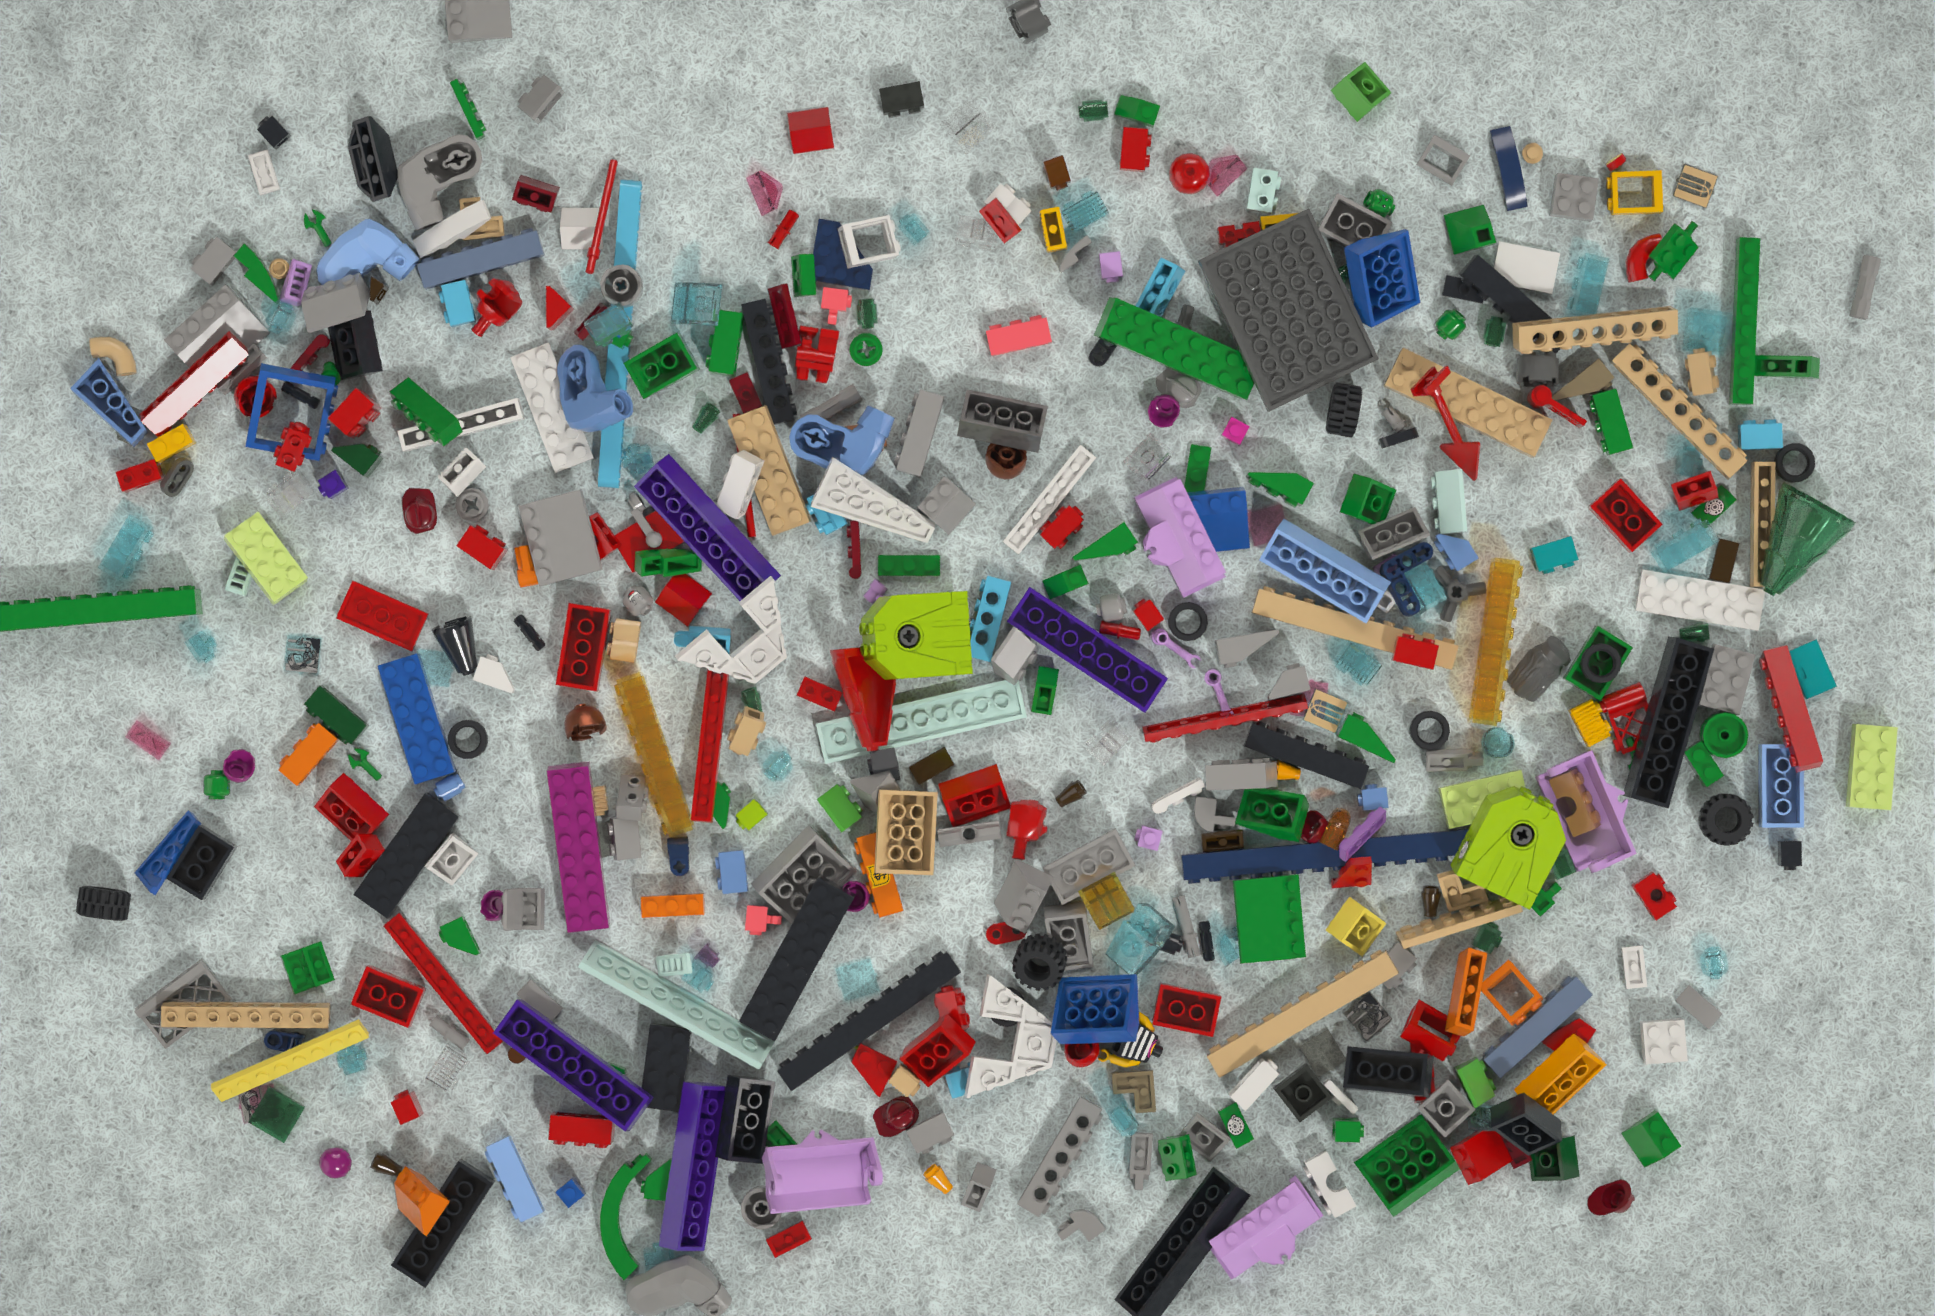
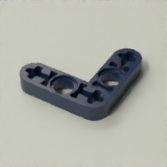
M1427 542L1415 545L1380 566V575L1391 582L1388 590L1404 616H1413L1420 610V602L1404 573L1433 556V547ZM1423 549L1426 550L1424 555L1416 558V553ZM1403 556L1410 558L1411 564L1409 567L1403 564ZM1397 564V569L1391 573L1387 572L1388 568ZM1397 583H1401L1404 586L1403 594L1396 591L1395 586ZM1406 595L1409 596L1408 598H1406V599H1404V600L1401 599L1402 597H1404V596H1406ZM1412 603L1413 607L1408 610L1406 606Z

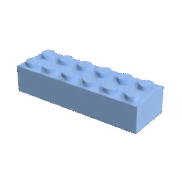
M1283 519L1259 559L1261 562L1364 623L1368 622L1391 583L1389 580L1286 519Z

